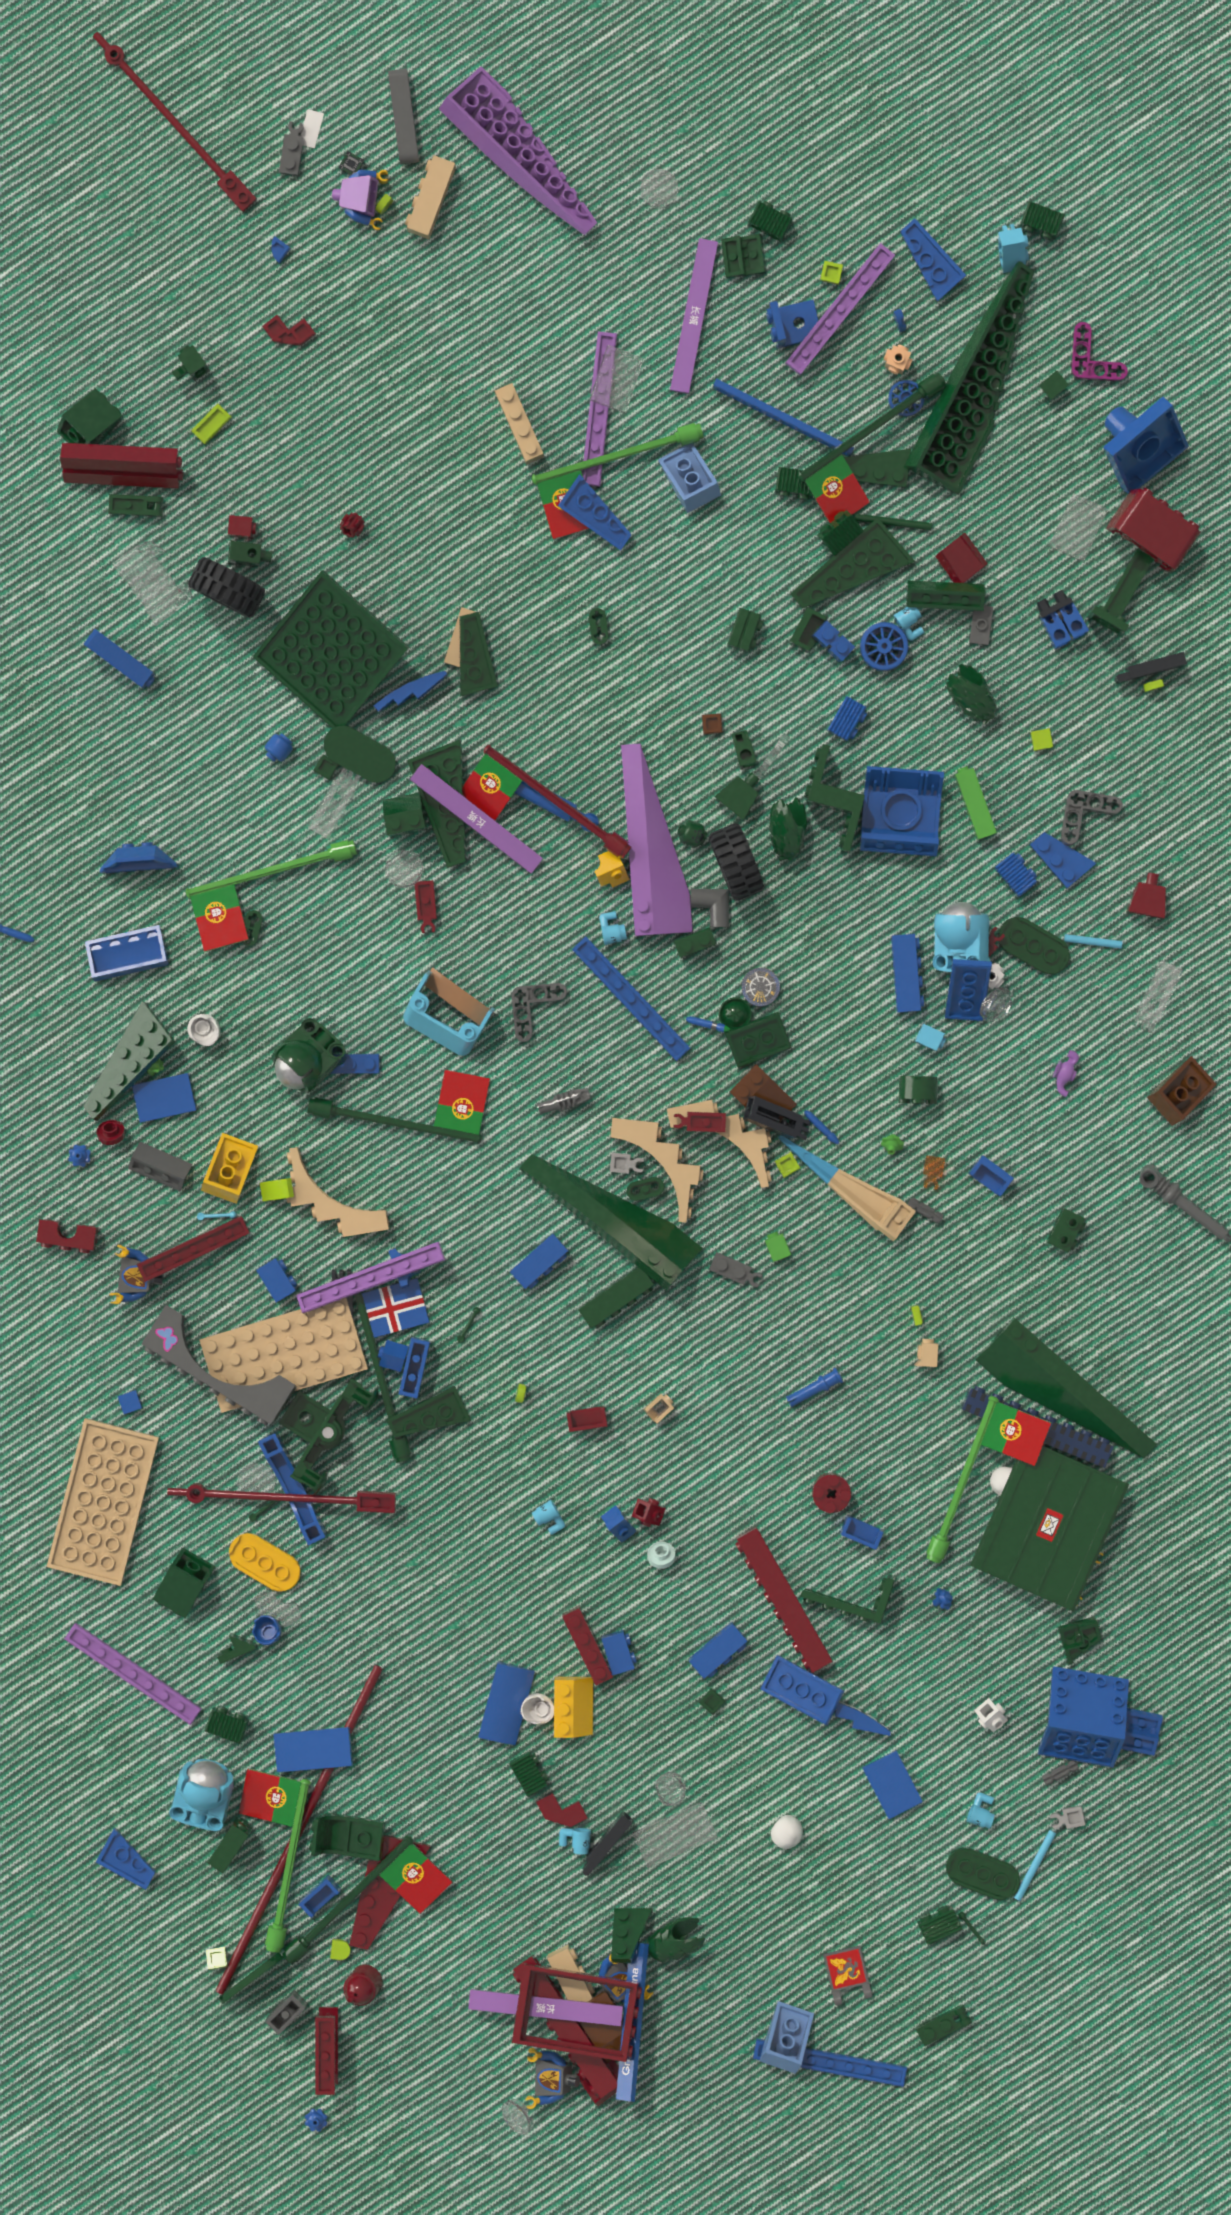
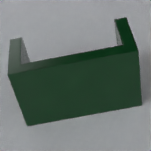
M807 607L789 643L810 653L816 642L811 636L827 621L828 617Z

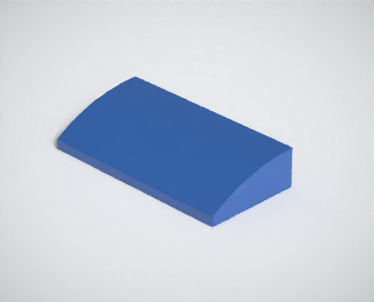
M160 925L85 942L91 977L94 982L169 965Z
M498 1661L478 1738L516 1745L523 1719L521 1706L523 1701L529 1696L535 1673L534 1670Z

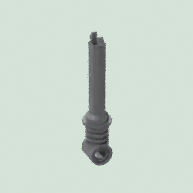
M1152 1164L1145 1165L1141 1169L1139 1180L1144 1187L1153 1189L1158 1195L1161 1194L1160 1197L1164 1203L1176 1204L1220 1240L1224 1238L1225 1241L1230 1242L1231 1235L1228 1233L1229 1230L1183 1195L1179 1187L1180 1184L1170 1183L1171 1180L1167 1179L1166 1176L1163 1177L1159 1169ZM1152 1173L1155 1177L1147 1179L1145 1174Z

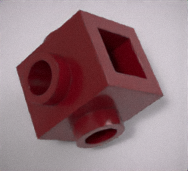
M638 1498L632 1517L640 1520V1524L651 1527L652 1524L660 1526L666 1508L660 1506V1501L649 1498L647 1501Z

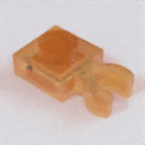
M926 1155L923 1174L928 1175V1178L923 1183L924 1188H927L928 1182L932 1181L934 1183V1190H937L938 1181L936 1177H942L945 1158Z

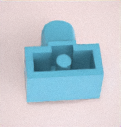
M1014 224L1009 225V230L1006 225H1003L1002 232H998L999 260L1003 273L1011 272L1018 261L1026 265V261L1029 260L1028 250L1025 249V247H1028L1027 235H1023L1021 228L1015 229Z

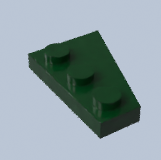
M614 1908L612 1963L632 1962L639 1946V1940L642 1933L645 1932L649 1917L651 1918L653 1913L652 1908Z

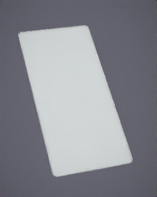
M307 110L303 125L304 129L301 133V136L304 137V146L315 148L323 113Z

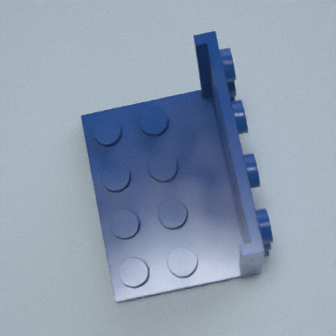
M1053 1666L1048 1724L1038 1747V1754L1114 1767L1125 1741L1129 1679Z

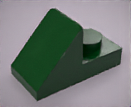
M230 1633L229 1638L234 1648L232 1649L229 1646L220 1651L221 1654L217 1658L220 1664L256 1649L257 1644Z

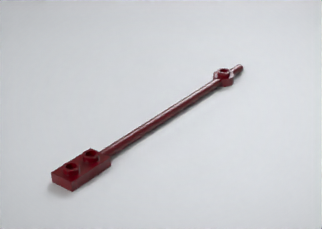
M96 32L93 38L105 50V59L108 64L119 66L217 174L220 178L217 185L242 212L247 210L257 201V198L231 170L225 173L124 61L125 54L123 50L117 45L111 46L99 32ZM113 52L118 53L115 58L111 57Z
M193 1483L188 1489H167V1495L187 1496V1499L192 1503H200L205 1497L350 1504L357 1505V1511L396 1512L395 1492L358 1491L357 1497L206 1490L200 1483ZM195 1489L200 1491L199 1495L194 1493Z

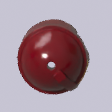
M362 1964L357 1966L346 1978L343 1986L346 2001L358 2006H364L372 2002L383 1986L381 1974L370 1965Z

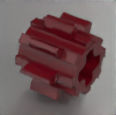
M352 512L349 515L346 513L340 523V530L349 538H354L355 535L358 537L365 527L362 516Z

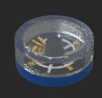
M755 968L744 976L741 991L744 998L750 1004L766 1006L777 998L780 991V983L778 977L771 970Z

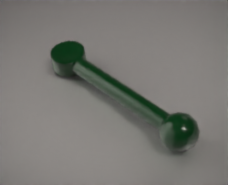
M479 1307L473 1309L471 1318L461 1335L457 1337L459 1343L464 1341L466 1332L476 1315L480 1313Z
M271 1501L255 1514H250V1521H255L257 1516L277 1501Z
M960 1912L958 1917L963 1919L980 1943L984 1945L986 1942L968 1921L966 1914Z

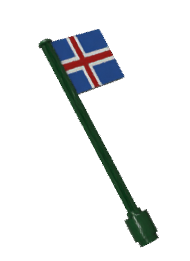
M418 1278L409 1280V1287L404 1289L401 1288L400 1283L353 1295L356 1299L388 1418L395 1415L383 1369L379 1366L380 1358L378 1357L374 1338L429 1323ZM391 1436L392 1440L388 1442L396 1463L411 1459L410 1454L412 1453L407 1436Z

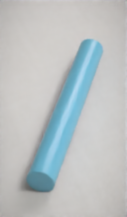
M1069 934L1064 936V942L1122 948V941Z

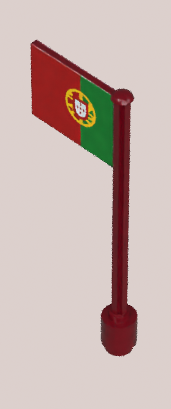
M487 745L484 748V756L463 785L464 797L495 821L522 781H524L601 838L602 842L605 843L603 847L617 858L623 859L632 848L629 842L615 831L613 834L604 831L492 748L491 745Z

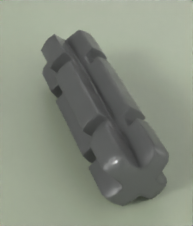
M911 1198L907 1204L912 1209H916V1212L928 1219L932 1218V1221L940 1223L944 1215L939 1211L935 1212V1209L922 1202L919 1203V1200Z
M1072 1760L1067 1763L1068 1765L1065 1766L1064 1764L1052 1770V1773L1044 1774L1042 1776L1044 1783L1050 1785L1054 1783V1780L1058 1781L1069 1775L1070 1772L1077 1771L1079 1767L1076 1761Z

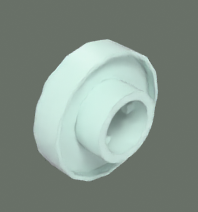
M666 1542L654 1543L648 1549V1561L653 1567L658 1569L670 1567L675 1561V1549Z

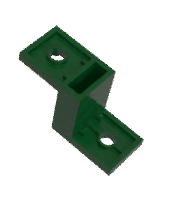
M822 744L821 748L816 750L814 760L817 761L816 767L812 766L809 779H812V783L807 785L804 797L807 798L806 803L850 814V816L847 815L843 828H846V833L841 835L838 845L842 847L841 852L849 853L865 795L820 783L830 749L829 745Z

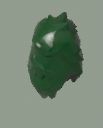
M960 664V672H957V676L949 674L948 681L946 682L947 690L955 704L962 709L965 715L976 722L982 721L983 725H986L990 719H995L996 700L993 698L983 675L971 665Z
M797 797L789 805L785 804L782 799H779L771 807L769 825L771 843L774 852L780 856L779 861L786 859L792 861L804 848L803 839L807 827V815L804 804Z
M679 1918L658 1929L647 1940V1944H649L648 1954L653 1959L666 1963L671 1959L679 1960L699 1950L705 1941L704 1937H693L685 1940L687 1935L698 1927L699 1918Z

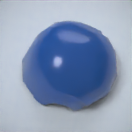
M262 1615L255 1619L252 1633L258 1643L272 1645L279 1640L282 1629L277 1619L269 1615Z

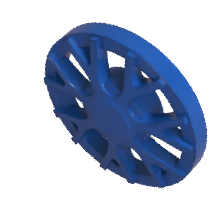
M910 380L897 382L890 389L888 395L891 409L897 405H893L892 399L898 398L899 403L913 394L911 390L914 387L918 389L917 383ZM903 384H908V390L903 391ZM895 388L900 390L899 396L893 392ZM921 398L920 404H912L915 411L910 413L907 408L898 415L904 417L915 415L922 408L924 399Z

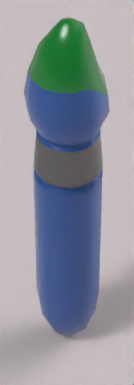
M692 1016L686 1018L687 1022L694 1025L718 1030L719 1032L730 1031V1028L722 1023L718 1024Z

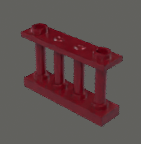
M319 2007V2016L315 2017V2095H335V2084H338V2007Z

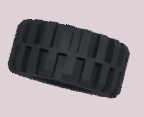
M206 557L199 559L188 581L191 589L248 618L255 615L265 595L264 587Z
M734 823L710 833L708 837L733 899L740 901L762 892L764 883L741 826Z

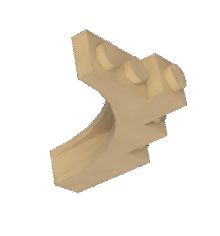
M712 1100L667 1109L671 1128H674L673 1125L681 1123V1119L674 1117V1114H681L687 1117V1112L719 1113L717 1103H713ZM739 1114L726 1116L725 1132L716 1133L726 1137L742 1150L755 1169L761 1188L769 1187L768 1182H772L770 1171H766L764 1164L768 1163L767 1155L761 1149L769 1147L768 1143H771L770 1132H766L764 1128L742 1132V1129L745 1128L743 1117L739 1118Z
M612 1118L610 1137L626 1140L640 1146L664 1167L676 1191L679 1205V1222H686L687 1218L691 1219L692 1207H688L689 1199L693 1200L694 1188H690V1184L698 1185V1181H702L703 1170H700V1166L677 1163L678 1160L682 1159L683 1148H679V1144L656 1142L657 1138H661L662 1127H658L657 1122Z
M299 1147L289 1148L290 1152L287 1153L288 1163L292 1164L293 1167L290 1176L292 1183L296 1185L293 1186L294 1197L286 1198L287 1203H291V1207L314 1203V1207H312L313 1218H317V1222L340 1218V1222H337L338 1231L343 1234V1237L390 1229L387 1210L369 1211L356 1209L328 1196L309 1175L302 1161Z

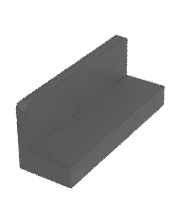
M139 1142L131 1157L128 1169L181 1192L192 1164Z

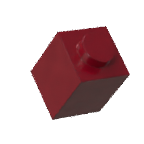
M229 515L228 536L252 539L253 534H256L257 523H254V519L252 517Z

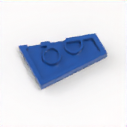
M1045 832L1030 844V847L1066 889L1096 864Z
M116 1828L113 1829L96 1860V1863L145 1890L156 1872Z

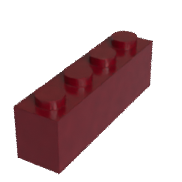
M580 1605L562 1613V1618L595 1685L613 1678L610 1666Z

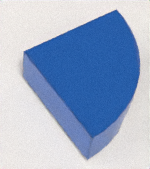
M274 236L271 250L274 259L280 264L291 248Z
M898 309L893 312V317L901 333L906 331V324L903 320L902 310Z

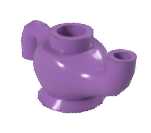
M1072 1050L1068 1052V1061L1062 1063L1060 1060L1053 1073V1078L1056 1077L1057 1090L1064 1097L1068 1094V1091L1064 1088L1065 1084L1069 1081L1073 1082L1077 1073L1074 1070V1066L1079 1060V1055Z

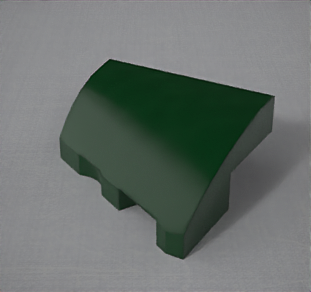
M1094 1616L1058 1626L1068 1665L1073 1664V1660L1081 1653L1085 1654L1090 1646L1097 1644L1102 1639L1098 1622Z

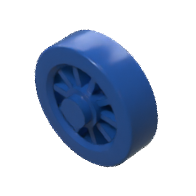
M880 622L870 626L860 641V654L863 661L870 668L884 672L897 668L904 661L908 652V640L905 633L900 627L889 622ZM883 632L889 633L887 638H884ZM880 633L881 639L879 640L875 634ZM891 635H893L896 638L893 641L889 640ZM873 638L877 644L869 643L870 639ZM898 642L899 647H894L892 644ZM868 646L876 647V649L869 652ZM891 650L898 651L897 656H895L891 652ZM878 652L879 655L877 659L874 660L871 657V655ZM887 654L893 658L892 661L888 662ZM881 655H884L885 663L878 662Z

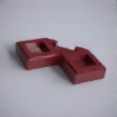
M278 315L262 326L274 343L302 346L316 335L304 318L290 329L286 327Z
M553 1792L536 1801L544 1818L552 1822L572 1827L588 1818L579 1800L563 1809Z

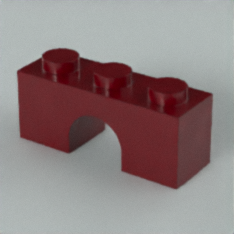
M39 1219L36 1242L41 1243V1247L52 1248V1245H58L61 1250L71 1251V1247L79 1248V1252L90 1253V1250H96L99 1227L79 1224L77 1225L76 1234L72 1238H66L60 1231L61 1221Z

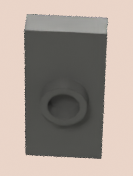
M984 606V611L973 610L969 643L988 646L993 607Z

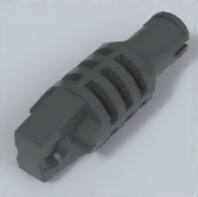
M582 1088L554 1095L553 1099L537 1103L540 1115L553 1110L560 1112L576 1107L591 1100L588 1089Z

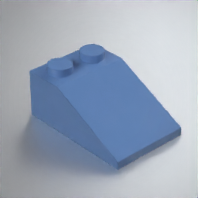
M693 443L685 445L658 459L687 513L721 496L718 482Z
M778 2001L765 2038L760 2062L796 2074L802 2065L814 2013Z

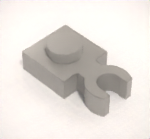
M612 1152L610 1172L629 1174V1168H633L636 1172H643V1169L636 1168V1163L638 1161L644 1162V1159L636 1158L630 1160L631 1154Z
M1082 1805L1063 1809V1815L1059 1813L1050 1815V1818H1057L1059 1820L1058 1824L1052 1826L1054 1829L1060 1828L1062 1824H1066L1067 1829L1086 1825Z

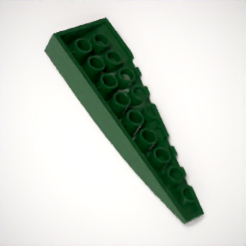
M533 1154L519 1168L666 1291L703 1249L673 1223Z
M1014 1317L975 1359L1004 1386L1142 1458H1145L1157 1445Z

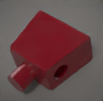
M1148 872L1146 883L1138 882L1136 884L1126 912L1160 919L1165 918L1166 887L1157 885L1159 874Z

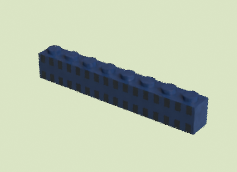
M975 1386L974 1389L969 1387L961 1409L983 1418L989 1402L988 1398L991 1395L986 1394V1390L981 1387ZM995 1393L992 1394V1396L998 1398L1000 1403L1051 1422L1044 1441L1045 1444L1101 1467H1106L1113 1450V1446L1109 1444L1110 1440L1099 1437V1439L1091 1437L1093 1434L1083 1429L1081 1432L1074 1430L1075 1426L1069 1423L1059 1424L1056 1422L1057 1419L1052 1416L1046 1415L1044 1418L1038 1415L1039 1411L1032 1408H1028V1410L1020 1408L1022 1404L1012 1400L1008 1403L1003 1401L1004 1397Z

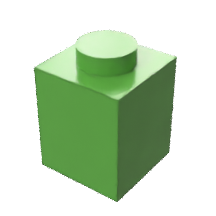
M778 1231L767 1235L768 1239H765V1243L773 1262L791 1255L783 1233L778 1234Z

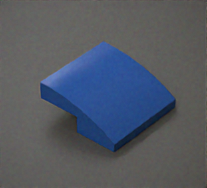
M1127 1708L1125 1741L1121 1749L1155 1756L1163 1716Z

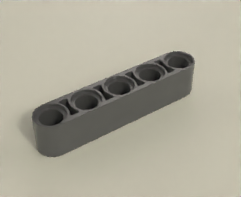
M407 68L388 71L400 165L419 162L408 70Z

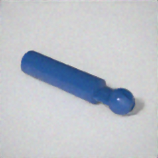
M522 781L514 793L567 822L572 819L575 820L524 781ZM557 795L558 797H560L562 800H564L565 802H567L569 805H571L573 808H575V809L577 810V805H576V804H574V803L570 802L569 800H567V799H565V798H563V797ZM580 812L593 823L599 825L598 817L595 814ZM580 824L583 830H585V831H587V832H591V831L588 830L586 827H584L582 824Z

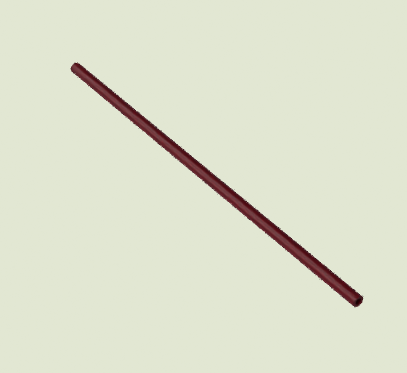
M374 1665L344 1726L350 1727V1736L383 1670L378 1665ZM324 1768L305 1806L299 1840L334 1768ZM290 1839L215 1990L219 1994L223 1995L284 1873Z

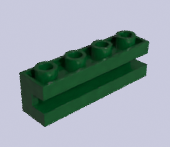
M908 580L906 605L907 607L984 611L985 584Z
M637 1267L581 1306L578 1311L591 1329L594 1326L598 1329L606 1323L604 1319L610 1315L613 1318L621 1313L620 1308L624 1305L629 1307L637 1301V1296L640 1294L645 1296L651 1292L654 1283L645 1272Z

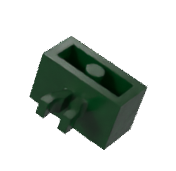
M187 345L177 355L183 365L175 369L172 374L179 381L189 373L193 380L196 381L208 373L210 369L193 345L190 347Z

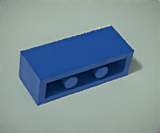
M553 1233L516 1265L510 1273L524 1289L528 1286L531 1289L539 1282L537 1278L541 1274L546 1276L554 1269L552 1265L556 1261L561 1263L568 1256L566 1254L568 1249Z
M411 1337L399 1395L413 1398L419 1397L431 1340Z
M730 1622L689 1658V1662L704 1679L707 1676L710 1678L718 1671L716 1669L721 1664L726 1665L732 1659L731 1655L736 1651L739 1653L747 1646L745 1644L747 1638L733 1622Z

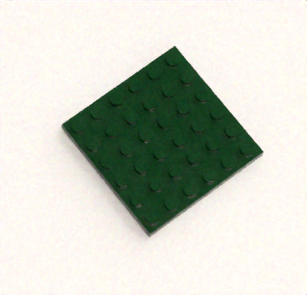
M322 570L253 655V658L331 728L348 724L410 647L330 575Z

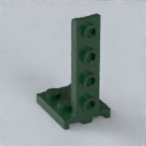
M1137 549L1105 606H1095L1089 612L1087 618L1099 623L1105 629L1108 628L1120 637L1129 626L1126 623L1127 620L1121 617L1154 558Z
M889 1574L887 1578L882 1579L879 1588L882 1594L876 1598L873 1608L876 1611L807 1588L801 1592L800 1597H803V1601L815 1604V1602L822 1604L823 1608L829 1610L837 1608L841 1610V1614L847 1616L855 1614L862 1621L870 1622V1620H873V1622L881 1624L896 1576Z

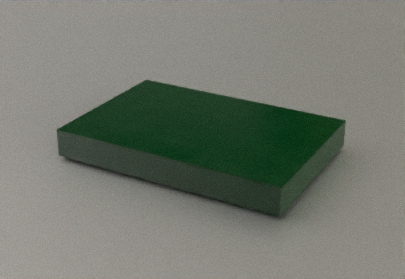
M779 1012L736 1027L729 1032H724L738 1068L792 1048Z

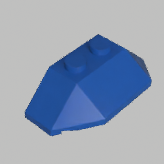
M153 842L141 843L140 847H134V844H122V848H117L100 868V873L179 868V864L158 846H153Z

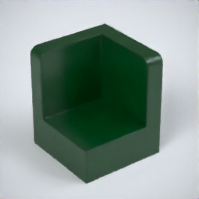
M1057 370L1040 384V388L1049 397V402H1052L1069 386Z

